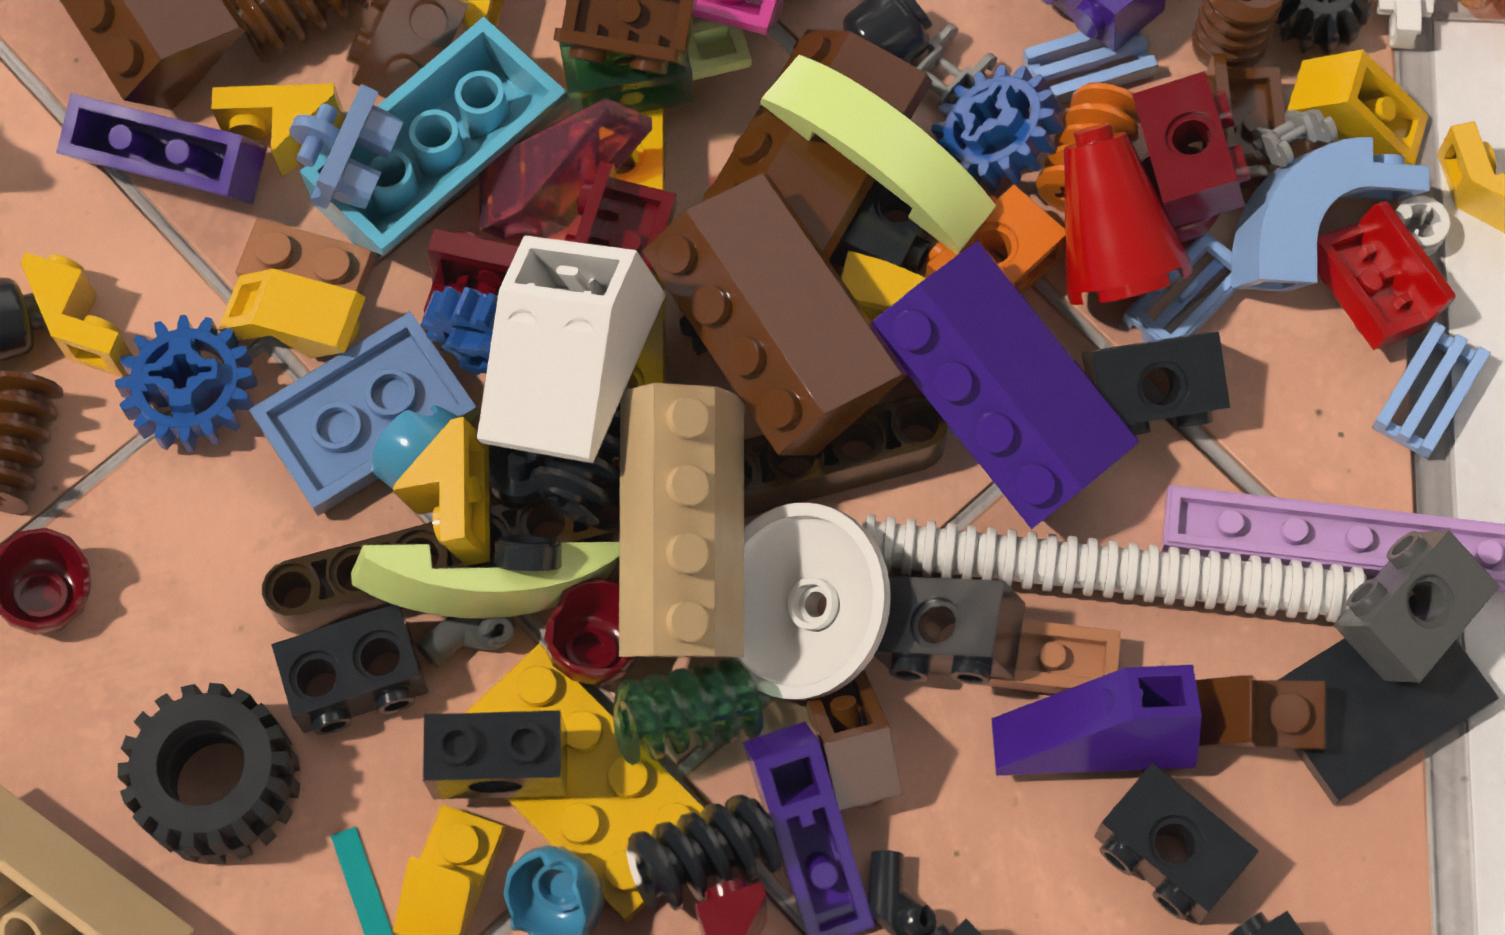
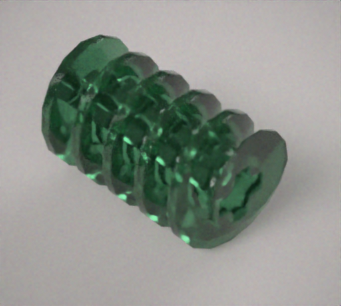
M728 658L719 661L716 666L709 663L697 665L692 671L679 668L669 672L667 677L660 673L646 676L643 682L635 678L620 682L615 692L613 703V723L620 753L626 762L635 765L640 760V744L642 743L648 756L652 760H658L663 758L665 754V738H668L673 751L680 755L689 751L690 733H692L696 744L702 750L713 747L715 728L721 740L726 744L737 741L739 723L747 737L750 739L759 737L763 730V710L756 685L748 670L740 661Z

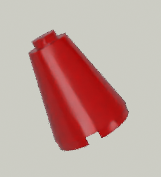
M1111 123L1099 124L1075 131L1073 134L1076 143L1064 148L1066 292L1069 303L1072 305H1084L1081 293L1097 291L1099 302L1105 303L1159 290L1171 285L1168 273L1177 270L1183 279L1189 277L1193 273L1190 259L1127 133H1113Z

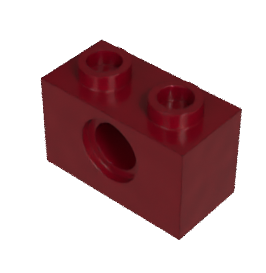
M1206 71L1133 93V99L1161 198L1173 227L1175 228L1244 207L1245 203L1239 184L1250 181L1251 177L1241 144L1228 147L1223 129L1233 127L1235 124L1225 90L1212 93ZM1193 142L1208 143L1207 147L1197 154L1187 155L1181 153L1187 145Z

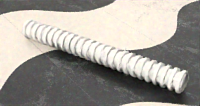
M868 514L862 524L879 547L888 574L891 573V568L902 569V576H910L911 570L922 571V578H930L933 572L942 573L941 578L951 579L952 575H961V579H972V577H979L982 580L998 579L1004 580L1010 587L1012 581L1022 582L1023 589H1031L1033 583L1042 584V590L1049 592L1052 591L1053 586H1062V592L1071 594L1073 588H1081L1083 595L1092 596L1094 590L1102 591L1104 598H1112L1114 592L1122 593L1124 600H1133L1134 594L1142 595L1143 601L1150 603L1153 602L1155 597H1163V603L1173 605L1175 599H1183V604L1187 607H1193L1196 601H1201L1206 609H1214L1216 603L1223 604L1226 611H1234L1238 605L1243 606L1246 613L1252 614L1255 613L1257 608H1264V613L1270 616H1275L1277 610H1284L1285 616L1289 618H1295L1298 612H1303L1308 620H1316L1318 615L1321 614L1325 615V619L1328 622H1336L1339 616L1342 617L1348 610L1346 605L1348 597L1358 586L1367 581L1363 568L1353 566L1350 572H1344L1343 566L1339 564H1332L1329 570H1325L1322 563L1312 562L1309 568L1302 566V562L1299 560H1291L1288 566L1282 565L1281 559L1271 557L1268 563H1262L1261 557L1251 555L1248 561H1241V556L1236 553H1230L1228 559H1223L1217 551H1210L1208 557L1200 556L1198 549H1190L1188 554L1185 555L1180 554L1178 547L1171 546L1167 552H1159V546L1152 544L1148 546L1147 550H1139L1138 543L1129 542L1127 548H1120L1118 541L1109 540L1107 546L1098 545L1096 538H1088L1087 544L1078 543L1076 536H1068L1067 542L1058 541V536L1050 533L1045 540L1037 539V533L1028 531L1027 537H1018L1017 531L1008 529L1006 535H999L994 527H988L986 533L977 532L975 525H968L967 530L962 531L957 530L955 523H947L946 529L936 528V521H927L926 527L916 526V519L910 518L907 519L906 524H896V517L891 516L887 517L886 522L876 521V515Z

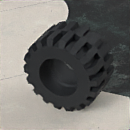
M209 683L207 693H202L196 684L181 687L182 698L173 701L167 693L154 700L160 710L152 717L148 716L144 711L140 713L134 721L135 725L141 730L137 738L125 736L121 750L129 757V762L118 763L117 778L127 787L120 791L123 802L134 813L132 818L142 829L170 853L175 851L184 860L197 863L199 857H204L211 865L226 864V854L234 853L239 860L253 855L250 847L251 843L260 839L267 846L277 837L270 829L277 820L287 824L293 814L287 802L289 798L299 797L301 784L294 776V772L300 771L298 756L291 748V740L272 713L262 702L257 704L251 694L239 688L236 689L234 694H231L224 684ZM217 743L234 744L243 749L244 769L241 778L227 796L215 803L204 806H190L179 801L177 790L178 778L183 766L194 753L206 746Z

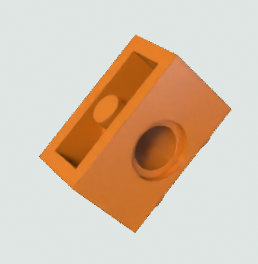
M1014 184L998 199L994 195L989 196L995 203L996 208L961 252L975 242L980 241L987 251H995L1001 254L1005 260L997 264L1021 294L1024 295L1063 258L1066 245L1065 229ZM940 241L931 249L926 257L927 268L925 278L957 256Z

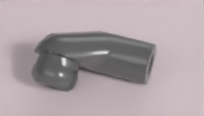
M447 617L420 640L416 646L426 660L435 668H438L460 648L483 650L503 648L513 639L515 624L511 617L487 619Z

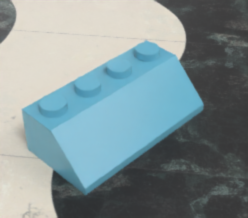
M482 17L377 106L404 123L388 159L358 145L355 146L351 154V159L382 172L366 209L342 203L334 198L331 199L327 210L316 205L314 206L353 244L385 255L568 98L567 91L491 22ZM319 154L313 167L305 166L300 170L310 197L314 192L317 180L329 155Z

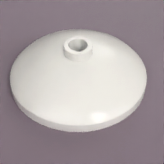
M792 503L776 507L763 513L744 528V657L726 659L733 670L746 683L760 692L773 697L789 700H809L836 692L850 683L864 670L873 658L884 636L889 617L891 597L890 582L884 558L867 530L846 513L815 503ZM825 596L827 605L824 614L820 616L817 606L819 600Z

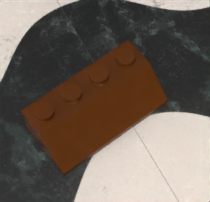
M60 0L122 99L167 110H173L247 30L228 0Z
M807 29L802 38L795 44L790 58L776 79L777 81L796 57L801 55L850 78L886 101L908 119L912 118L933 82L927 73L851 31ZM760 105L747 129L736 141L733 152L716 180L707 189L703 201L762 173L769 174L829 260L875 179L817 134L808 141L763 105Z
M762 173L685 209L642 250L778 455H817L908 375L769 174Z

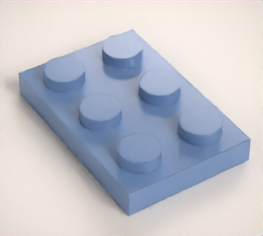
M411 311L347 349L345 353L339 354L249 409L259 428L317 516L379 479L371 472L372 452L382 432L402 412L411 410L417 414L431 416L434 414L431 410L432 405H437L453 412L458 417H464L468 422L479 417L476 405L434 344L426 337L427 334Z

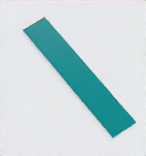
M356 826L331 835L364 935H393Z

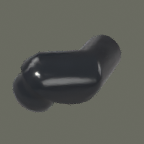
M890 850L871 852L868 901L871 917L890 935H931L937 925L933 909L929 905L922 907L902 889L904 854Z

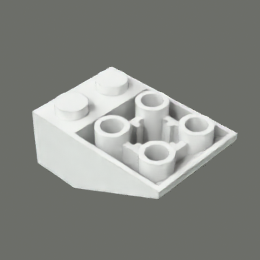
M524 235L498 293L477 439L481 443L583 462H594L666 295L637 250Z

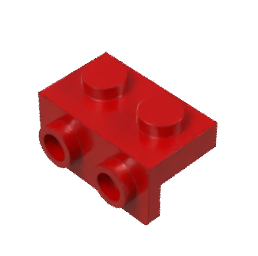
M1387 201L1374 204L1357 223L1317 237V273L1373 351L1421 333L1455 300L1454 291Z

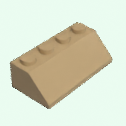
M651 383L624 390L620 400L619 657H744V403L738 394L715 386Z
M0 785V935L195 934L196 929Z

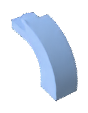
M1356 137L1327 144L1295 158L1293 163L1286 167L1281 166L1277 168L1254 191L1240 216L1232 247V289L1289 292L1317 283L1318 231L1323 216L1337 198L1399 202L1430 191L1429 166L1405 164V156L1398 154L1373 155V137Z

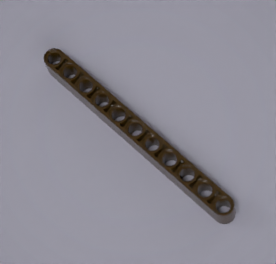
M914 395L872 406L817 455H778L765 435L745 439L744 475L751 482L744 488V518L764 513L786 504L802 503L925 470L935 465L942 457L948 424L924 395ZM919 424L931 430L934 436L926 441L916 442L907 438L902 431L910 425ZM859 440L867 443L873 451L863 458H853L846 455L841 450V447L850 441ZM797 456L805 458L812 465L808 471L795 475L785 472L779 466L783 460ZM601 481L599 486L612 498L610 505L620 506V485ZM540 496L535 501L526 504H510L506 502L490 506V537L498 540L503 536L532 535L538 525L547 521H555L564 526L563 532L556 538L560 543L620 542V521L614 524L599 522L598 525L593 526L581 524L554 510ZM589 503L586 508L595 516L603 506ZM433 522L285 560L274 565L265 575L262 583V597L281 627L294 634H304L393 605L362 590L350 591L345 589L346 582L351 576L363 545L429 544L430 554L439 558L433 569L499 567L495 566V553L490 556V562L465 566L451 551L439 543L434 532ZM297 587L311 589L309 599L303 605L297 608L282 606L284 597L290 590Z

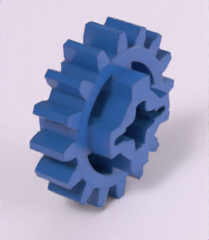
M999 65L995 71L994 78L987 80L981 72H978L974 76L975 86L969 90L960 85L956 86L954 91L959 99L955 104L945 103L939 107L946 121L933 124L931 131L938 139L937 143L956 159L978 184L983 181L990 192L997 190L1001 178L1008 177L1013 184H1019L1021 181L1020 171L1025 167L1038 172L1042 168L1037 159L1038 155L1041 152L1054 153L1057 149L1050 135L1064 131V124L1058 117V114L1063 111V107L1041 74L1033 77L1027 67L1022 65L1011 76L1004 65Z
M450 286L445 287L443 293L435 290L420 325L428 330L426 335L428 339L443 343L441 347L443 352L456 356L460 361L459 367L475 375L480 373L487 374L498 296L491 293L483 294L467 287L464 288L462 294Z
M180 315L177 329L168 331L161 321L154 323L157 337L149 341L137 335L133 340L140 350L138 356H121L119 362L126 373L130 375L115 380L117 390L122 397L126 398L119 404L128 420H135L133 425L144 439L155 433V439L163 449L168 450L175 438H180L186 451L194 452L197 437L204 435L213 446L219 444L217 429L224 425L228 429L237 431L240 425L234 416L237 409L246 411L254 406L249 394L244 391L258 386V380L253 370L248 368L253 361L246 347H238L239 341L234 331L230 328L218 334V329L213 319L205 317L198 329L193 328L187 315ZM201 350L216 355L225 364H219L216 358L204 359L201 356ZM149 402H155L158 408L170 407L173 411V417L156 411L150 406Z

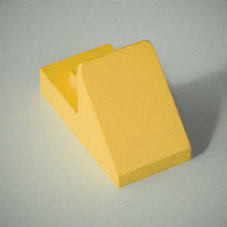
M334 83L212 87L211 109L220 130L243 135L255 141L261 140L265 136H271V151L281 176H286L300 164L296 157L302 145L294 140L289 132L292 121L297 115L316 116L320 105L328 104L338 111L333 125L339 128L344 123V110Z
M464 417L451 419L397 480L393 486V493L417 514L433 512V528L437 540L467 566L490 562L489 445L481 443L477 439V430Z
M441 804L420 858L410 856L407 862L393 928L394 934L465 935L505 836L506 830L504 826Z

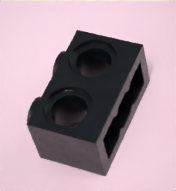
M394 604L271 644L291 715L303 733L314 731L316 735L335 733L349 727L353 722V717L377 710L379 714L395 713L412 706L416 702V696L429 692L408 623L400 606ZM382 653H395L400 656L397 667L391 673L383 676H375L368 673L372 660ZM322 673L336 675L335 685L327 694L320 697L306 695L307 685L315 676Z

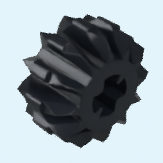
M1283 0L1276 22L1277 25H1282L1280 30L1281 42L1293 38L1301 40L1302 54L1310 50L1313 44H1318L1328 56L1336 49L1338 42L1350 46L1357 39L1360 29L1363 25L1367 24L1371 15V3L1368 0Z

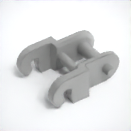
M953 23L946 25L929 43L928 56L919 65H913L927 73L933 81L929 88L940 96L938 100L939 107L945 103L955 104L959 98L954 88L958 85L968 89L975 86V73L981 72L985 76L986 69L992 70L997 62V57L989 52L973 68L966 67L961 71L942 57L947 40L953 41L958 34L959 29ZM937 65L955 77L949 86L930 73Z
M1310 109L1306 112L1289 110L1284 114L1285 123L1272 130L1261 127L1254 129L1252 132L1254 140L1252 146L1256 151L1259 150L1264 156L1269 157L1271 164L1286 167L1294 161L1289 142L1297 138L1312 143L1317 141L1329 143L1337 139L1338 130L1334 120L1330 116L1324 118L1321 110Z

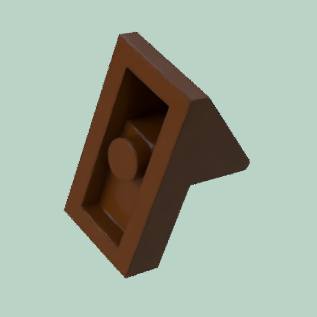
M1253 675L1196 680L1201 709L1199 747L1326 750L1327 683L1325 681L1257 680Z

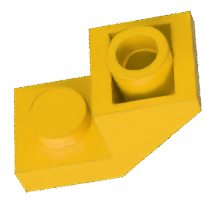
M1475 121L1453 125L1450 127L1437 156L1456 208L1505 233V173L1495 175L1496 159L1494 151L1489 142H1482Z
M25 252L20 264L48 330L67 360L119 377H125L126 371L119 362L121 356H133L120 335L121 331L116 325L103 318L89 315L98 295L85 276L84 268L74 260L59 254H50L48 259Z
M276 269L244 274L238 277L218 330L221 332L230 328L234 331L238 341L271 335L309 358L345 353L347 347L358 334L360 327L358 318L366 297L357 291Z

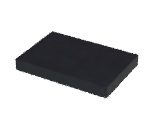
M1415 595L1409 597V606L1412 613L1416 605ZM1345 638L1278 679L1287 681H1325L1327 683L1326 750L1295 751L1333 805H1336L1493 705L1499 699L1498 695L1457 640L1453 642L1421 682L1384 681Z

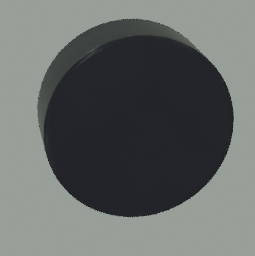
M537 535L500 537L499 540L495 541V566L516 571H549L561 568L562 543L558 542L556 538Z

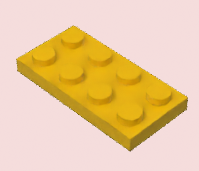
M539 643L465 713L561 711L567 729V796L503 798L549 845L565 847L584 859L595 870L602 883L605 903L628 924L646 906L634 883L628 863L626 849L629 837L637 831H646L652 835L654 827L661 822H671L676 826L677 820L681 815L695 812L700 816L704 807L578 681L570 680L552 666L546 649Z

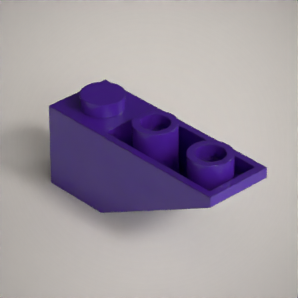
M1193 665L1125 667L991 718L996 776L1147 770L1152 763L1159 769L1197 768L1201 709Z

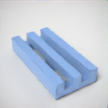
M1077 32L1025 48L1022 57L1031 75L1034 77L1041 74L1047 82L1076 72L1081 74L1097 69L1102 64L1131 55L1134 56V61L1050 86L1061 104L1071 101L1074 92L1087 83L1100 82L1121 86L1155 75L1158 66L1154 55H1149V43L1146 36H1141L1140 32L1135 34L1115 52L1097 38L1091 39L1082 32Z
M1208 232L1206 235L1198 237L1186 250L1191 267L1206 252L1211 254L1214 259L1155 320L1151 319L1147 313L1182 278L1177 270L1168 273L1171 285L1142 294L1124 313L1122 322L1130 329L1134 326L1142 332L1141 338L1146 342L1195 334L1238 290L1232 289V252ZM1225 267L1231 271L1230 275L1172 334L1168 333L1165 329Z
M1434 322L1371 427L1426 459L1433 452L1491 353L1481 346L1477 351L1467 346L1468 339L1459 334L1455 338L1445 334L1444 330L1446 327L1437 322ZM1436 347L1445 352V355L1401 427L1390 420L1432 350ZM1456 360L1468 365L1425 439L1413 434Z

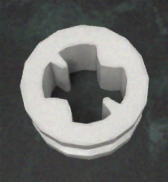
M1412 196L1404 200L1396 209V214L1406 227L1412 217L1420 218L1419 225H1422L1425 221L1430 224L1431 229L1426 237L1418 236V229L1411 234L1427 256L1434 254L1448 234L1450 227L1449 213L1443 204L1431 197Z

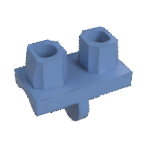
M363 84L360 85L340 130L333 125L338 111L328 104H321L316 116L303 114L297 115L293 119L289 128L290 135L302 145L296 157L297 160L305 166L313 167L319 154L329 155L317 180L316 187L309 201L310 203L327 210L331 199L334 198L342 203L366 209L382 172L351 159V154L355 146L358 145L388 159L404 123L387 111L373 105L378 91Z

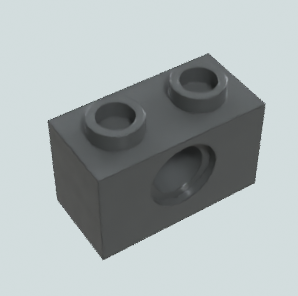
M1450 530L1413 531L1397 540L1387 553L1388 563L1375 578L1362 583L1351 593L1346 602L1348 610L1334 625L1339 633L1384 681L1421 682L1500 587ZM1411 591H1413L1416 599L1413 613L1409 606Z

